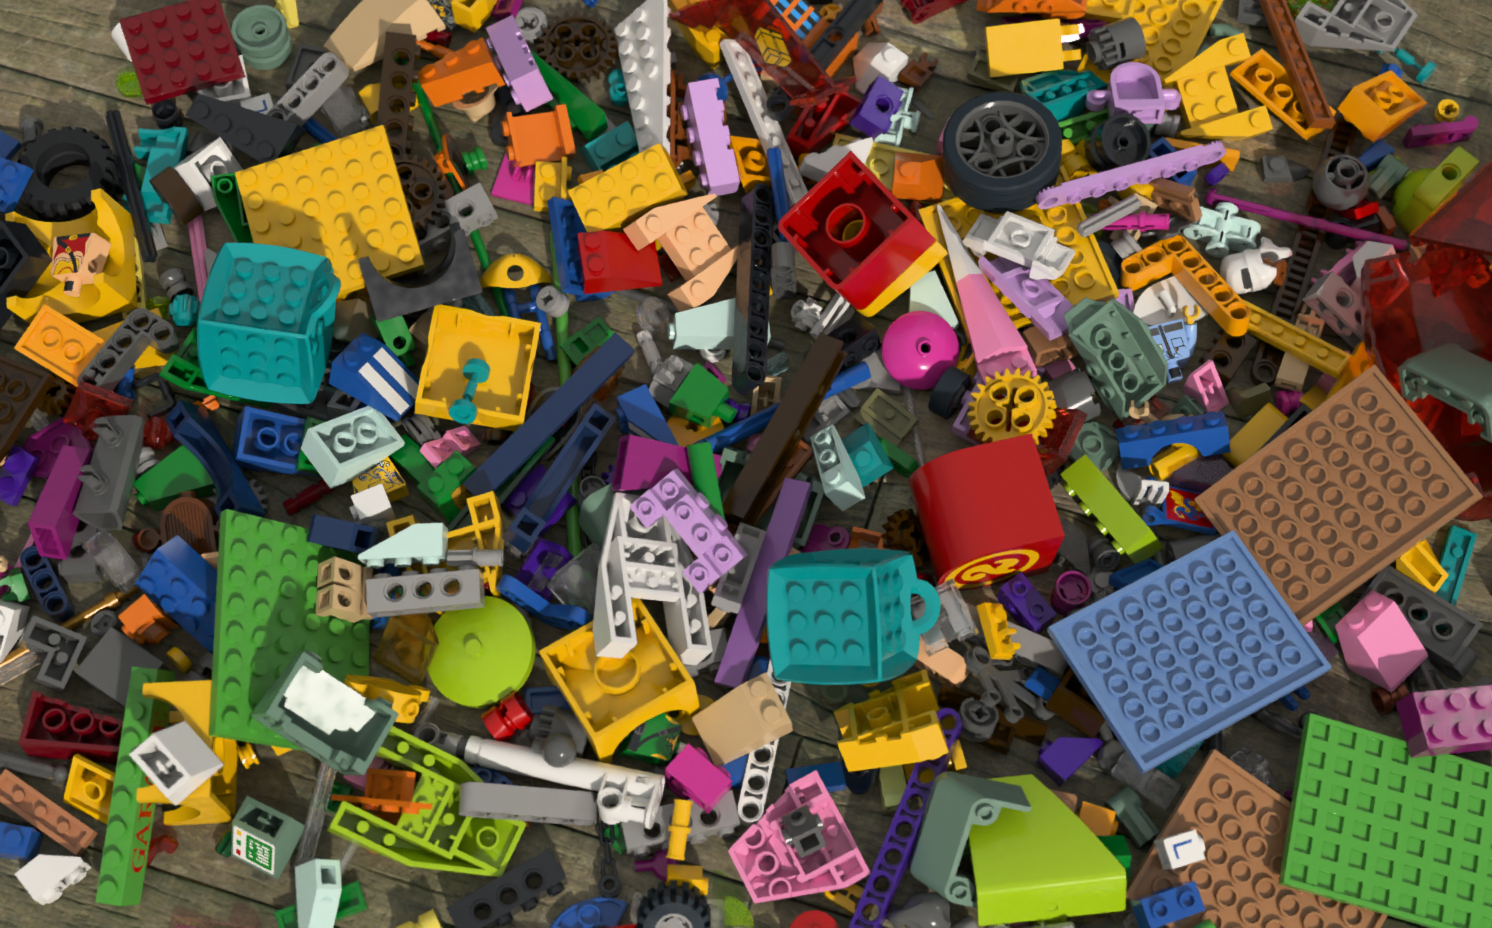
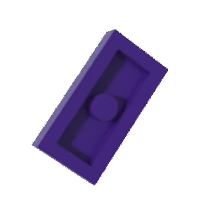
M13 446L9 456L4 460L5 464L0 472V500L10 506L18 505L41 459L40 457L21 446Z

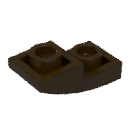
M168 166L149 180L161 201L167 203L180 225H187L204 212V209L189 187L171 166Z

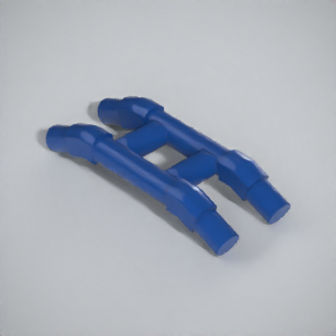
M539 283L529 286L532 302L518 305L514 289L503 288L509 317L520 319L521 314L535 312L537 322L541 323L539 335H541L546 361L557 359L546 312L540 310L536 304V297L541 291Z

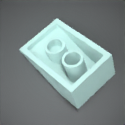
M366 406L309 428L301 450L332 489L355 479L403 447L405 442L384 414L370 406Z

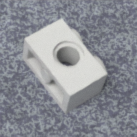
M382 483L351 496L354 505L349 508L356 523L378 528L386 532L388 531L386 522L396 520Z

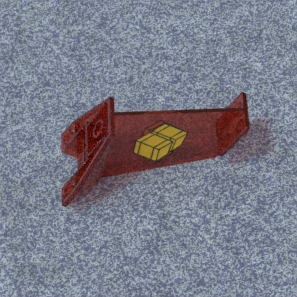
M702 0L688 4L668 14L670 19L698 32L711 30L720 25L792 98L789 101L791 106L799 105L801 108L820 105L829 100L828 96L834 93L839 95L850 90L848 85L857 81L856 76L832 80L770 0Z

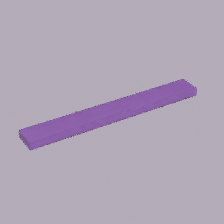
M789 478L784 480L714 681L717 685L735 689L747 680L766 624L768 569L778 560L790 555L813 488L809 482Z

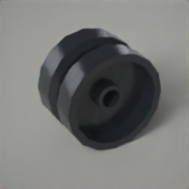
M1128 113L1116 114L1093 127L1087 134L1084 144L1085 156L1090 166L1098 173L1144 161L1149 156L1151 148L1150 134L1145 124L1137 117Z

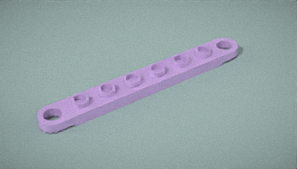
M1213 141L1211 145L1208 143L1207 146L1198 145L1064 182L1059 187H1047L1046 191L1043 189V192L1039 191V194H1036L1035 201L1039 209H1049L1066 203L1075 204L1084 198L1092 196L1097 198L1113 190L1122 191L1138 183L1143 185L1156 178H1169L1185 170L1187 172L1193 171L1199 166L1218 161L1226 154V149L1221 141Z

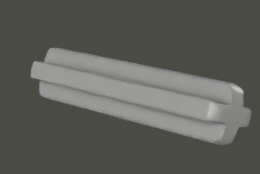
M1131 195L1080 222L1076 230L1081 237H1087L1138 210L1141 201L1136 195Z

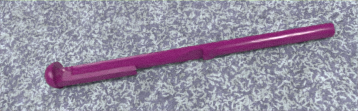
M1217 188L1210 189L1205 194V203L1211 208L1214 203L1228 202L1236 205L1239 210L1364 241L1391 244L1394 248L1404 251L1408 242L1320 218L1317 219L1217 194Z

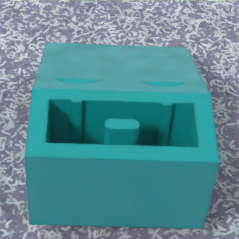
M628 121L579 149L592 172L598 170L605 172L640 153L636 135Z

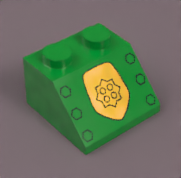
M456 450L417 486L421 499L450 525L467 504L466 499L474 496L463 486V483L477 469Z

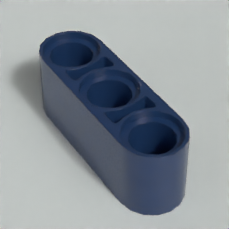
M36 546L24 549L20 555V563L42 609L57 623H62L73 617L75 613L74 604L50 557L40 556ZM41 558L39 564L32 566L36 559ZM52 580V584L48 588L43 589V585L47 581ZM64 603L59 611L53 612L56 605Z

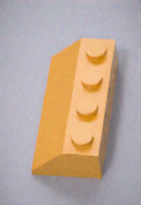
M1260 49L1231 71L1230 76L1305 140L1311 142L1325 131L1326 128H1309L1286 69L1263 49ZM1329 106L1334 117L1336 111L1331 106Z

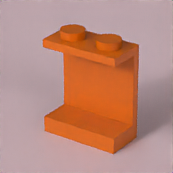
M566 104L556 105L553 112L512 117V112H506L503 121H501L503 137L507 136L509 145L506 146L507 159L512 161L513 168L515 166H533L536 164V161L560 162L562 157L572 160L576 154Z

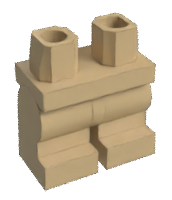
M333 557L319 563L317 587L322 589L318 590L316 594L315 615L323 617L328 615L336 616L339 619L353 623L361 619H373L367 613L366 579H374L373 569L367 568V566L362 567L359 564L338 557Z

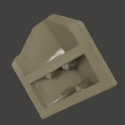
M360 299L336 302L332 337L338 341L351 343L363 332L377 340L378 336L369 319L370 316L375 314L373 306Z

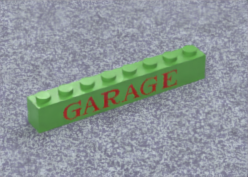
M132 667L96 903L117 906L140 905L156 803H139L136 800L137 788L154 785V782L129 754L152 734L164 730L168 726L171 705L158 699L145 698L143 696V683L174 682L176 674L174 671Z

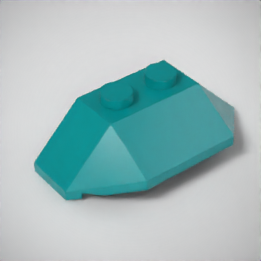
M1051 70L1021 80L1020 87L1023 95L1041 102L1052 112L1056 120L1061 122L1082 114L1087 108L1085 105L1087 93L1091 90H1105L1107 84L1090 70H1083L1082 73L1074 70Z

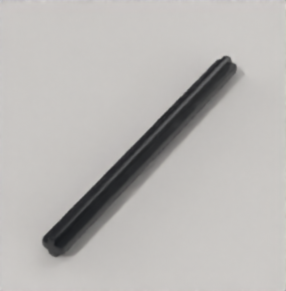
M108 110L106 121L142 260L145 263H154L158 254L121 114L118 110Z

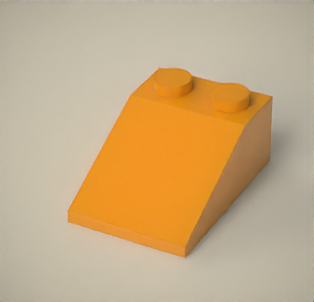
M1390 70L1353 87L1337 110L1343 114L1346 121L1353 123L1366 139L1375 142L1391 133L1422 109L1427 102Z

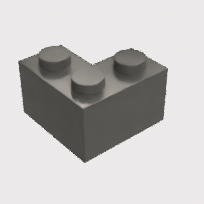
M33 615L28 621L17 645L44 656L33 683L60 693L65 688L87 637Z

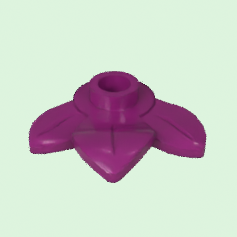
M823 524L814 525L809 537L810 541L803 547L801 553L847 549L851 540L850 534L842 526L829 528ZM835 535H840L838 542H832V538Z

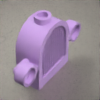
M1127 62L1117 66L1112 71L1107 90H1091L1087 93L1085 105L1089 110L1095 112L1101 111L1105 106H1108L1110 117L1116 114L1128 113L1137 117L1143 124H1159L1162 122L1165 109L1175 110L1179 107L1181 94L1176 89H1162L1158 73L1150 66L1139 62Z

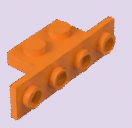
M368 768L364 797L331 795V800L345 801L360 808V803H362L361 809L379 810V806L382 805L381 811L399 812V807H402L401 813L418 815L420 809L432 810V804L412 802L416 772Z

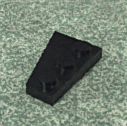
M505 79L506 85L498 87L494 92L495 107L493 109L491 132L493 144L502 147L509 146L507 136L503 137L501 131V121H503L506 112H512V117L531 115L533 111L532 109L526 112L521 103L518 105L515 103L510 92L514 89L512 86L508 87Z

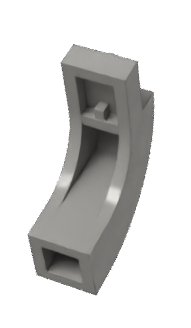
M740 522L735 539L748 556L720 578L711 605L716 606L723 612L738 614L766 531Z

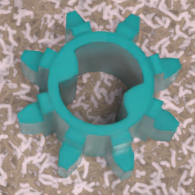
M188 294L177 295L173 303L169 304V316H173L172 322L177 326L194 327L199 316V299Z

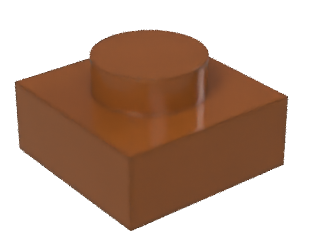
M1385 206L1379 207V212L1373 214L1379 220V234L1391 236L1396 228L1395 220L1388 213Z

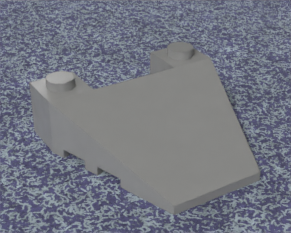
M1339 0L1331 13L1308 1L1294 22L1302 42L1309 46L1393 52L1418 14L1403 0Z

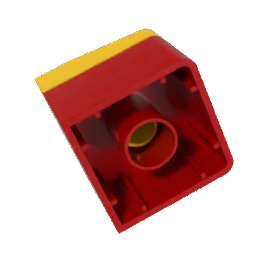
M852 151L842 158L778 223L779 231L824 281L865 317H872L925 276L948 254L939 242Z

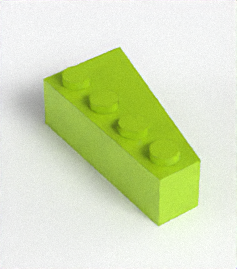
M1086 454L1060 474L1066 482L1062 485L1072 498L1075 495L1081 500L1078 504L1088 517L1091 514L1095 516L1098 521L1094 524L1104 536L1108 533L1114 539L1111 544L1120 555L1126 553L1133 563L1136 564L1151 558L1163 548L1152 530Z

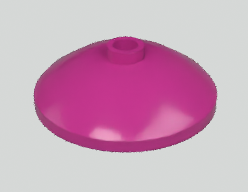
M928 311L909 312L898 317L887 328L881 345L883 364L890 376L907 388L915 390L934 388L940 377L949 367H956L959 359V342L953 328L942 317ZM922 344L928 346L927 353L921 351Z

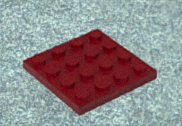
M188 0L119 19L146 105L245 78L220 0Z

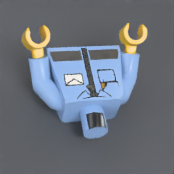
M1194 304V313L1190 316L1188 314V306L1184 305L1181 312L1186 318L1185 322H1183V319L1149 326L1151 336L1156 344L1162 348L1163 356L1168 362L1167 381L1169 384L1177 383L1183 379L1180 369L1185 367L1189 358L1193 356L1197 340V322L1194 319L1198 318L1201 312L1198 305Z

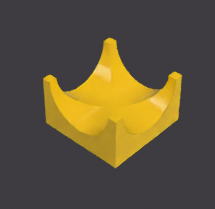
M101 188L91 191V200L96 206L95 209L85 217L76 220L42 222L26 218L16 212L5 214V221L26 224L51 258L54 237L95 233L111 243L102 273L94 275V283L82 285L79 297H71L63 293L65 283L52 276L51 262L25 298L18 296L7 298V308L29 324H31L44 304L77 324L137 308L134 226L131 214Z
M640 598L631 599L637 644L623 658L596 656L593 621L539 651L550 682L553 686L558 687L588 737L599 762L607 764L613 762V753L619 743L632 730L645 721L672 710H686L691 716L701 711L693 679Z
M212 680L143 683V696L145 698L164 701L178 710L170 711L169 723L176 725L186 721L224 764L178 804L183 805L182 807L164 812V824L166 826L231 823L236 815L238 753L236 746L239 745V741L209 736ZM155 784L144 788H137L136 800L139 803L173 804Z

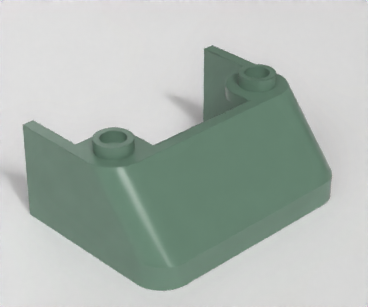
M954 772L939 774L933 782L909 859V868L913 877L952 903L977 908L975 881L965 875L956 874L972 824H992L998 818L1001 807L1030 812L1031 805L1021 786Z

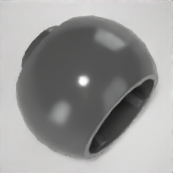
M1345 154L1334 155L1322 161L1316 168L1312 179V188L1317 200L1322 205L1333 210H1346L1355 207L1367 195L1370 185V177L1365 165L1359 159Z

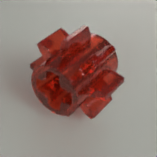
M151 417L144 424L143 441H145L144 445L146 447L161 450L167 446V442L173 443L174 436L164 418Z

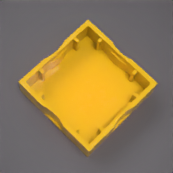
M442 304L434 306L427 351L415 401V414L453 420L449 415L451 403L454 400L463 399L462 396L469 381L462 372L464 364L467 360L476 358L485 361L490 366L491 371L487 381L477 383L474 398L470 401L478 410L476 418L471 424L516 431L524 423L541 323L506 316H487L473 310Z

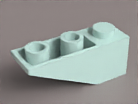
M831 424L811 436L810 439L825 495L842 511L865 499L859 475L835 426Z
M443 523L413 524L359 554L358 560L367 565V568L372 569L383 568L384 564H395V567L401 568L411 567L412 563H422L423 566H439L440 562H447L448 528Z
M314 859L296 866L298 928H333L342 891L340 860Z

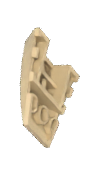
M362 0L323 46L326 51L335 54L355 72L383 59L386 32L417 35L416 40L419 42L427 38V33L435 29L440 32L446 29V27L427 0Z

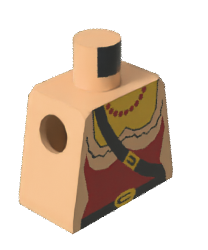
M95 233L54 237L51 274L56 279L65 283L63 291L65 295L79 297L83 284L94 283V275L102 273L111 243Z

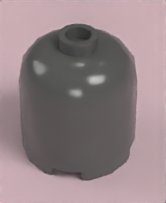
M1078 367L1047 382L1049 386L1048 391H1053L1054 398L1052 400H1055L1057 408L1053 409L1056 412V418L1050 419L1053 423V430H1064L1100 416L1099 402L1093 403L1091 393L1095 392L1084 370L1080 372Z

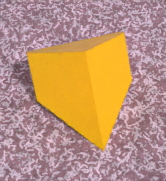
M1424 539L1396 559V570L1435 594L1449 576L1440 566L1427 539Z

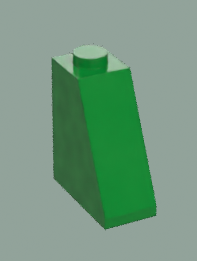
M181 445L134 481V487L138 491L134 494L144 507L149 504L155 512L165 509L173 500L180 498V492L196 491L197 497L200 498L215 495L213 492L215 485L210 475L195 455L184 445Z

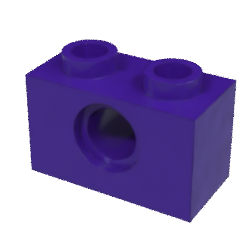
M879 75L869 84L849 124L867 136L872 137L873 140L881 133L885 135L893 123L890 118L902 106L903 102L900 99L904 91Z
M1022 572L1001 586L996 596V599L1019 626L1037 634L1050 626L1057 615Z

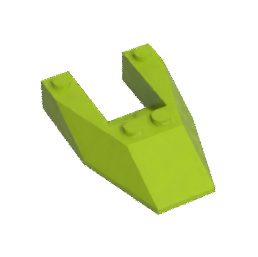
M392 726L375 756L405 771L416 772L415 776L419 777V780L413 791L412 802L432 804V810L420 809L419 815L402 813L395 826L352 804L342 801L327 831L409 867L490 877L502 876L526 823L516 820L459 815L460 784L465 782H484L461 759Z

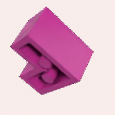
M687 744L665 768V786L681 800L691 799L709 814L731 789V775L722 766L718 765L715 767L708 761V755L701 748L695 747L694 749L690 744Z

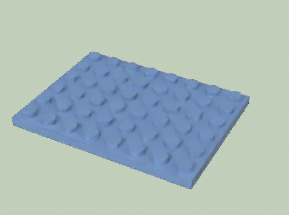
M1234 530L1062 619L1047 629L1050 637L1141 775L1325 674L1332 668Z

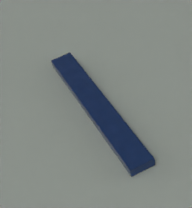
M615 332L463 483V486L474 496L491 491L495 493L635 354V350Z

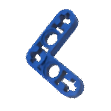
M503 574L496 585L499 592L550 627L577 630L590 623L593 619L592 614L581 607L549 603L509 575Z

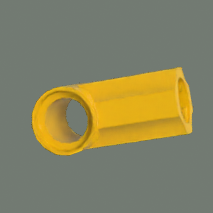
M1174 443L1168 450L1152 458L1148 468L1152 477L1158 481H1163L1182 469H1191L1200 463L1204 457L1192 445Z

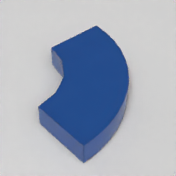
M594 897L584 900L564 910L550 928L615 927L622 920L629 903L611 897Z

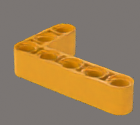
M1177 235L1170 239L1160 240L1122 261L1120 285L1122 288L1135 291L1172 273L1226 333L1231 336H1242L1247 332L1251 313L1249 306L1184 237Z

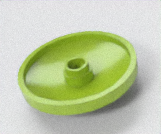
M485 596V607L446 611L436 622L429 636L426 650L429 675L434 685L445 697L460 705L471 708H487L500 704V701L511 692H518L528 679L535 660V637L527 618L516 607L502 599Z

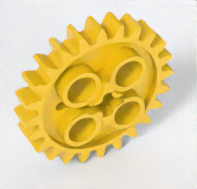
M1006 368L1004 376L995 371L994 380L986 376L987 384L985 386L977 384L980 393H971L972 399L975 402H968V407L971 411L967 415L969 420H971V429L976 430V438L983 437V444L1032 433L1035 444L1039 445L1038 436L1047 437L1045 428L1053 429V423L1050 419L1056 418V412L1053 409L1057 408L1055 400H1052L1054 398L1053 391H1048V383H1041L1039 375L1032 379L1030 370L1024 376L1021 375L1020 368H1017L1014 374H1010L1009 369ZM1015 389H1017V392H1016L1015 397H1014V403H1015V407H1016V408H1013V409H1012V404H1013L1012 395H1013V391H1014ZM1006 394V397L1001 400L995 399L997 395ZM1025 397H1033L1030 402H1022ZM1012 411V413H1011V415H1012V416H1011V424H1012V425H1011V430H1010L1009 432H1007V429H1008V426H1009V423H1010V418H1009L1008 413H1010V412ZM994 419H1002L998 424H990ZM1022 421L1029 422L1025 427L1017 426Z

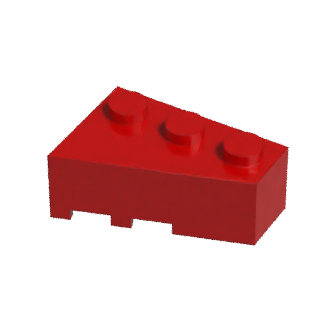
M822 79L787 136L786 142L791 154L798 158L804 153L811 154L820 151L835 138L836 133H842L851 125L849 122L861 99Z

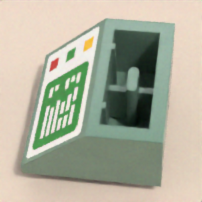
M246 796L232 821L231 856L279 879L307 827L295 819Z

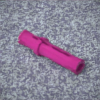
M1146 212L1128 214L1100 230H1140V232L1152 229L1169 230L1170 214H1146Z

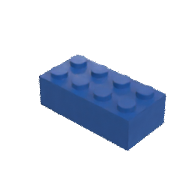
M177 535L156 549L135 584L213 654L218 571Z

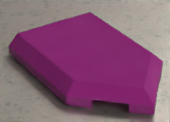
M75 411L26 438L23 448L41 458L32 477L48 479L63 445L81 446L90 449L91 454L93 453L94 447Z

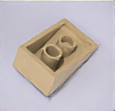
M766 672L739 685L692 717L715 767L718 765L723 766L793 731L792 722Z

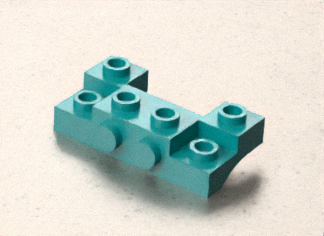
M172 127L164 130L139 128L138 134L141 140L139 146L134 147V152L137 158L148 159L141 189L148 220L150 223L170 224L173 213L167 203L161 201L149 180L168 166L173 168L185 159L190 134L187 128ZM123 195L124 209L130 213L126 195Z

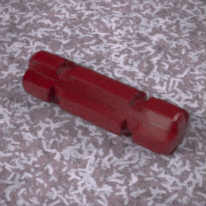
M321 479L318 481V485L315 486L313 484L297 493L296 498L290 497L285 500L283 506L289 515H293L300 511V507L305 508L321 499L322 494L325 493L327 495L333 492L335 488L331 489L325 480Z

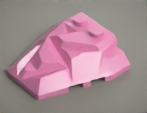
M817 770L791 783L775 804H771L755 825L753 824L728 850L755 904L847 888L871 874L854 838ZM807 805L812 815L818 813L825 829L821 830L827 846L800 858L794 845L788 847L781 833V830L785 829L781 817Z

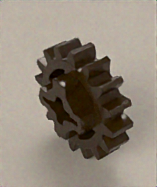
M910 508L908 510L901 509L887 517L888 522L882 525L886 533L882 534L881 538L887 541L883 548L910 552L915 567L924 565V562L929 561L931 558L918 514H914L913 509Z

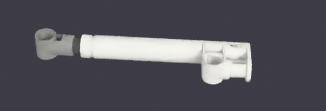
M433 723L421 724L414 732V737L457 758H464L466 764L479 765L485 768L599 791L597 804L600 818L604 823L617 824L620 821L627 823L630 820L645 823V828L651 829L654 824L664 791V775L575 757L568 766L555 768L548 765L544 761L542 754L532 751L531 747L487 738L483 739V737L470 736L469 739H464V736L461 734L439 730ZM609 804H616V806L612 808L606 807Z

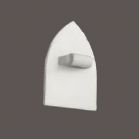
M1175 276L1157 282L1147 288L1138 298L1133 309V313L1142 319L1148 327L1178 319H1183V322H1185L1186 318L1181 312L1184 305L1188 306L1189 316L1194 313V304L1200 307V315L1194 321L1209 315Z

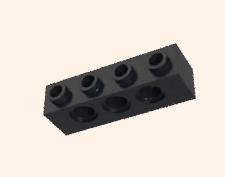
M548 848L448 906L447 910L457 928H493L496 925L498 928H501L514 920L513 915L523 910L526 913L536 908L540 904L538 902L540 899L547 895L552 898L565 890L564 885L568 884V881L551 849ZM534 876L542 878V885L538 889L528 888L527 883L530 878ZM506 892H515L517 898L514 903L509 905L502 903V896ZM480 907H490L491 914L487 919L479 920L476 918V912Z

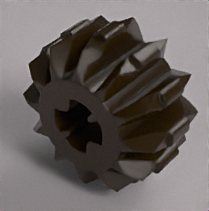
M51 373L55 381L37 408L40 412L47 413L52 418L57 413L59 416L64 417L66 410L74 411L72 404H80L78 395L81 394V391L78 387L60 376H55L54 373Z

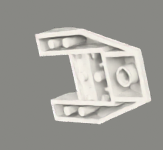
M616 492L613 496L598 567L593 620L596 656L623 658L637 644L631 598L663 601L670 646L682 664L698 665L713 649L704 593L699 594L682 573L694 562L686 542L665 516L659 519L653 526L646 528L629 507L640 495Z

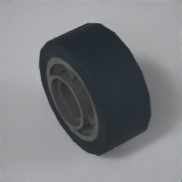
M954 366L949 367L940 377L928 403L929 411L944 419L952 417L961 405V400L970 386L971 376Z

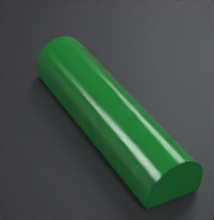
M701 442L686 445L694 489L698 493L700 492L705 495L710 502L709 507L715 515L719 514L725 520L711 443Z

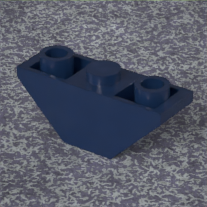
M313 514L306 542L361 554L381 543L384 531L354 522Z

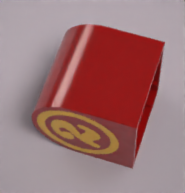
M1032 433L968 447L942 455L918 468L908 480L940 588L950 591L952 590L951 584L955 591L972 590L1008 582L1020 572L1025 577L1048 572L1065 534Z

